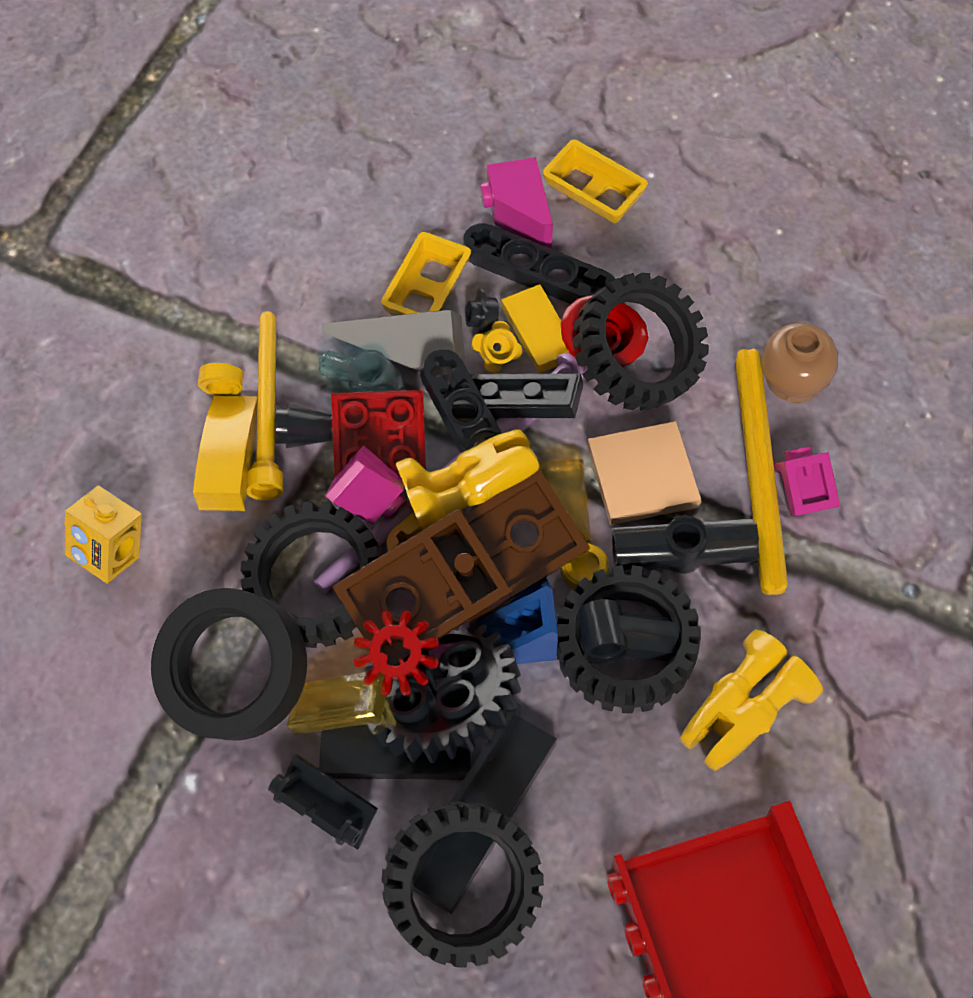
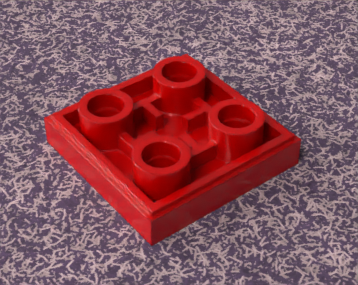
M423 390L331 393L334 478L363 445L399 476L396 463L406 458H413L426 470Z

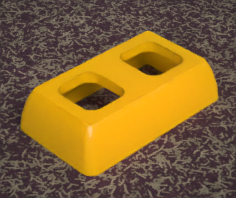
M578 140L569 141L543 169L544 179L550 187L613 224L618 223L643 195L648 185V181ZM573 170H580L592 178L583 190H579L564 181ZM608 189H612L626 197L625 201L616 210L598 201V198Z
M427 232L419 233L381 299L384 309L394 316L419 313L403 307L408 296L416 293L434 301L429 312L441 311L469 261L470 248ZM434 261L452 269L444 282L439 283L421 276L428 262Z

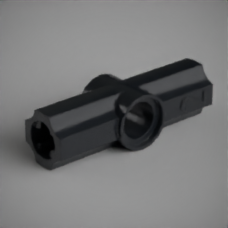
M683 515L676 517L669 524L612 528L613 563L615 566L623 565V570H631L633 565L643 567V569L669 568L676 573L687 574L695 571L700 565L757 562L759 557L757 524L754 523L753 519L702 522L694 516ZM681 540L688 541L694 548L682 549L675 542Z

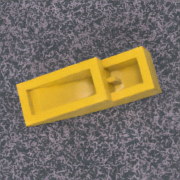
M257 396L213 397L204 424L193 487V495L199 510L245 511L247 474L251 470L254 461L257 430Z

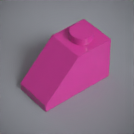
M536 157L487 164V182L480 183V193L483 208L491 207L494 224L508 232L552 249L553 222Z
M364 445L334 478L326 494V497L333 503L371 524H374L381 515L388 520L406 499L400 494L405 487L402 478Z

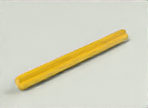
M741 349L737 352L735 362L752 516L754 523L757 524L759 536V557L757 561L760 588L764 595H781L786 591L788 580L761 354L757 349Z

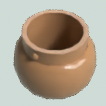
M797 322L785 325L770 336L763 349L762 370L769 389L777 397L787 402L800 403L811 400L829 386L838 369V351L833 339L823 329L813 324Z

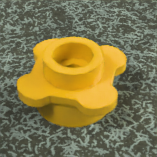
M504 321L494 322L491 330L484 334H476L471 340L472 349L480 353L484 360V369L489 373L499 372L503 364L511 360H518L522 355V346L517 343L516 337L510 332V326ZM495 343L500 345L499 351L493 349Z

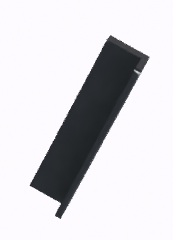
M516 703V709L508 710L504 716L507 724L505 726L498 725L492 735L493 738L487 742L450 802L479 803L495 809L511 819L556 747L557 738L522 719L521 705ZM475 831L454 832L435 841L420 857L413 875V891L452 914L496 842L492 838Z

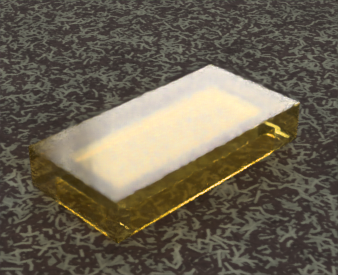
M368 672L305 682L299 700L290 712L287 726L295 734L381 722L386 697L381 694L384 676L381 675L370 686L363 682V678Z

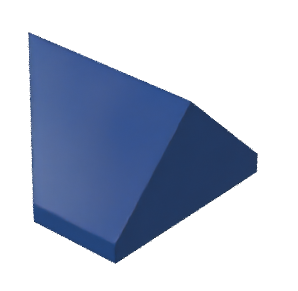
M547 577L517 595L501 609L477 621V628L484 624L487 626L490 635L497 632L501 635L504 644H509L517 664L556 660L558 628L552 587Z

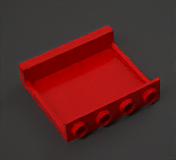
M791 801L771 806L764 817L624 860L622 854L614 856L611 866L612 873L606 875V881L615 906L624 905L629 924L624 925L623 928L630 952L633 957L641 955L648 975L641 977L646 998H871Z

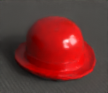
M593 295L575 300L565 309L560 323L562 340L574 358L581 352L580 348H573V338L579 333L574 331L575 321L581 317L578 313ZM626 303L616 305L609 312L606 320V340L614 359L623 368L631 365L644 353L649 339L647 324L640 314Z

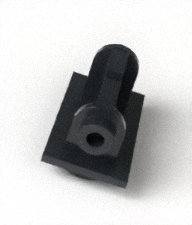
M298 754L293 755L285 776L280 773L276 775L268 788V791L274 794L273 800L278 804L282 802L301 816L307 815L312 819L311 822L334 837L335 843L341 846L346 843L357 850L360 848L378 810L376 806Z

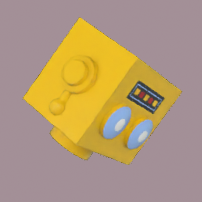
M98 485L65 510V556L105 583H110L140 558L142 513Z

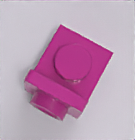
M812 446L786 451L784 452L786 461L774 463V471H781L790 516H799L840 507L829 452L813 455Z

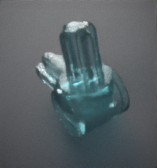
M329 350L325 354L320 355L318 359L319 373L329 378L347 382L351 392L403 391V375L377 350H367L357 354L355 357ZM381 373L379 378L373 381L375 377Z

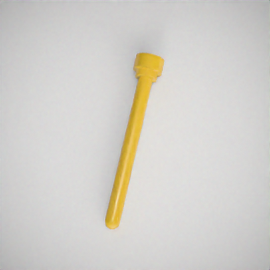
M270 311L263 312L259 317L256 463L248 471L246 488L249 497L261 501L275 500L281 497L283 494L284 478L283 473L279 470V466L275 463L277 319L275 314Z

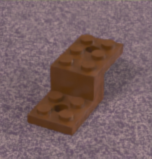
M538 469L536 473L524 481L495 495L465 515L462 514L460 509L455 510L332 587L365 639L372 641L374 637L364 627V623L368 619L373 621L379 630L386 627L382 619V611L388 610L387 599L390 594L397 590L409 591L416 600L415 608L411 612L412 617L409 629L412 630L422 620H426L429 623L428 630L419 638V641L430 637L440 639L467 621L473 624L590 550V546L541 470ZM520 522L532 524L538 533L537 541L528 547L516 545L511 539V529L513 526ZM392 615L393 625H399L400 617ZM394 640L392 641L393 647L387 644L383 649V653L389 658L390 666H396L400 664L399 659L404 661L410 656V653L405 651L403 641Z

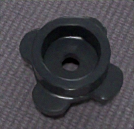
M484 288L477 289L475 300H469L465 309V322L467 327H473V336L482 334V332H488L492 329L493 323L499 320L498 301L495 297H486Z

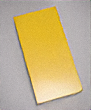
M539 284L501 299V309L537 373L540 374L557 367V356L569 353L562 340L561 319L541 285Z

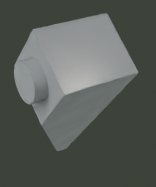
M452 310L322 323L323 333L418 371H421L426 357L432 351L441 348L457 353L465 365L462 317ZM436 362L432 375L434 377L442 376L447 378L452 369L450 366L442 368Z

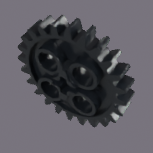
M467 621L458 630L454 629L438 639L439 646L437 648L422 652V655L438 659V667L428 668L420 665L418 669L427 676L429 682L426 686H422L413 675L408 677L407 681L411 688L410 695L403 696L399 680L393 681L392 691L389 696L382 695L381 685L384 679L382 675L374 684L363 686L362 692L367 699L360 703L366 715L364 720L371 733L375 735L382 748L389 746L395 757H398L405 751L410 762H415L422 752H425L429 762L434 763L440 751L445 750L451 760L455 759L458 746L464 745L470 752L475 751L473 739L477 736L491 740L493 737L488 727L491 724L499 726L507 724L502 710H515L517 705L512 695L521 692V687L517 680L521 676V672L509 644H504L498 632L490 635L487 626L484 624L474 631L471 623Z

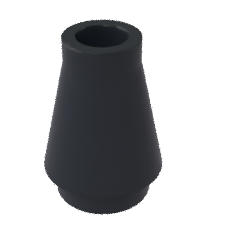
M287 404V408L276 407L275 444H286L287 449L333 441L332 414L292 404Z

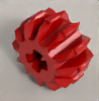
M389 610L382 611V619L386 627L379 630L375 623L368 619L364 623V627L374 636L372 641L362 637L354 639L353 644L355 647L370 653L355 658L353 660L354 666L356 668H365L374 665L375 667L364 676L363 682L370 686L381 675L384 676L381 694L385 696L390 695L394 680H399L403 696L410 695L411 688L407 678L412 675L420 685L426 686L429 680L418 669L419 666L437 668L439 664L438 659L422 655V652L433 650L439 646L437 638L430 637L419 641V638L428 630L429 623L426 620H422L410 630L409 625L412 614L408 610L402 612L399 625H393V617ZM394 640L403 641L405 651L410 653L405 663L402 659H399L401 664L399 666H390L388 656L383 653V649L387 644L393 647L392 641Z

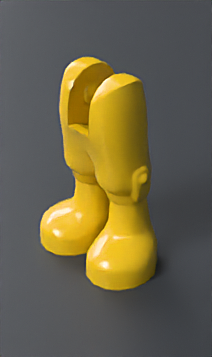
M512 430L491 437L479 445L464 451L450 466L440 470L426 471L413 458L399 461L396 463V466L407 489L406 493L414 513L424 530L457 509L461 511L467 506L480 505L502 491L524 481L538 471L539 462L537 456L530 448L527 436L521 430Z
M755 629L746 637L743 642L746 654L744 660L734 673L731 672L713 684L711 694L691 718L679 738L682 744L690 750L698 745L712 729L719 734L722 739L713 747L704 761L713 771L721 769L734 760L759 735L769 732L776 720L778 711L788 702L794 699L803 704H810L824 692L821 682L809 666L799 657L792 656L780 668L775 678L761 694L754 698L749 697L752 688L766 674L776 670L787 657L785 646L775 637L764 631Z

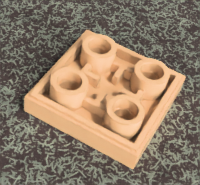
M676 421L588 439L587 448L610 525L700 507L701 497Z

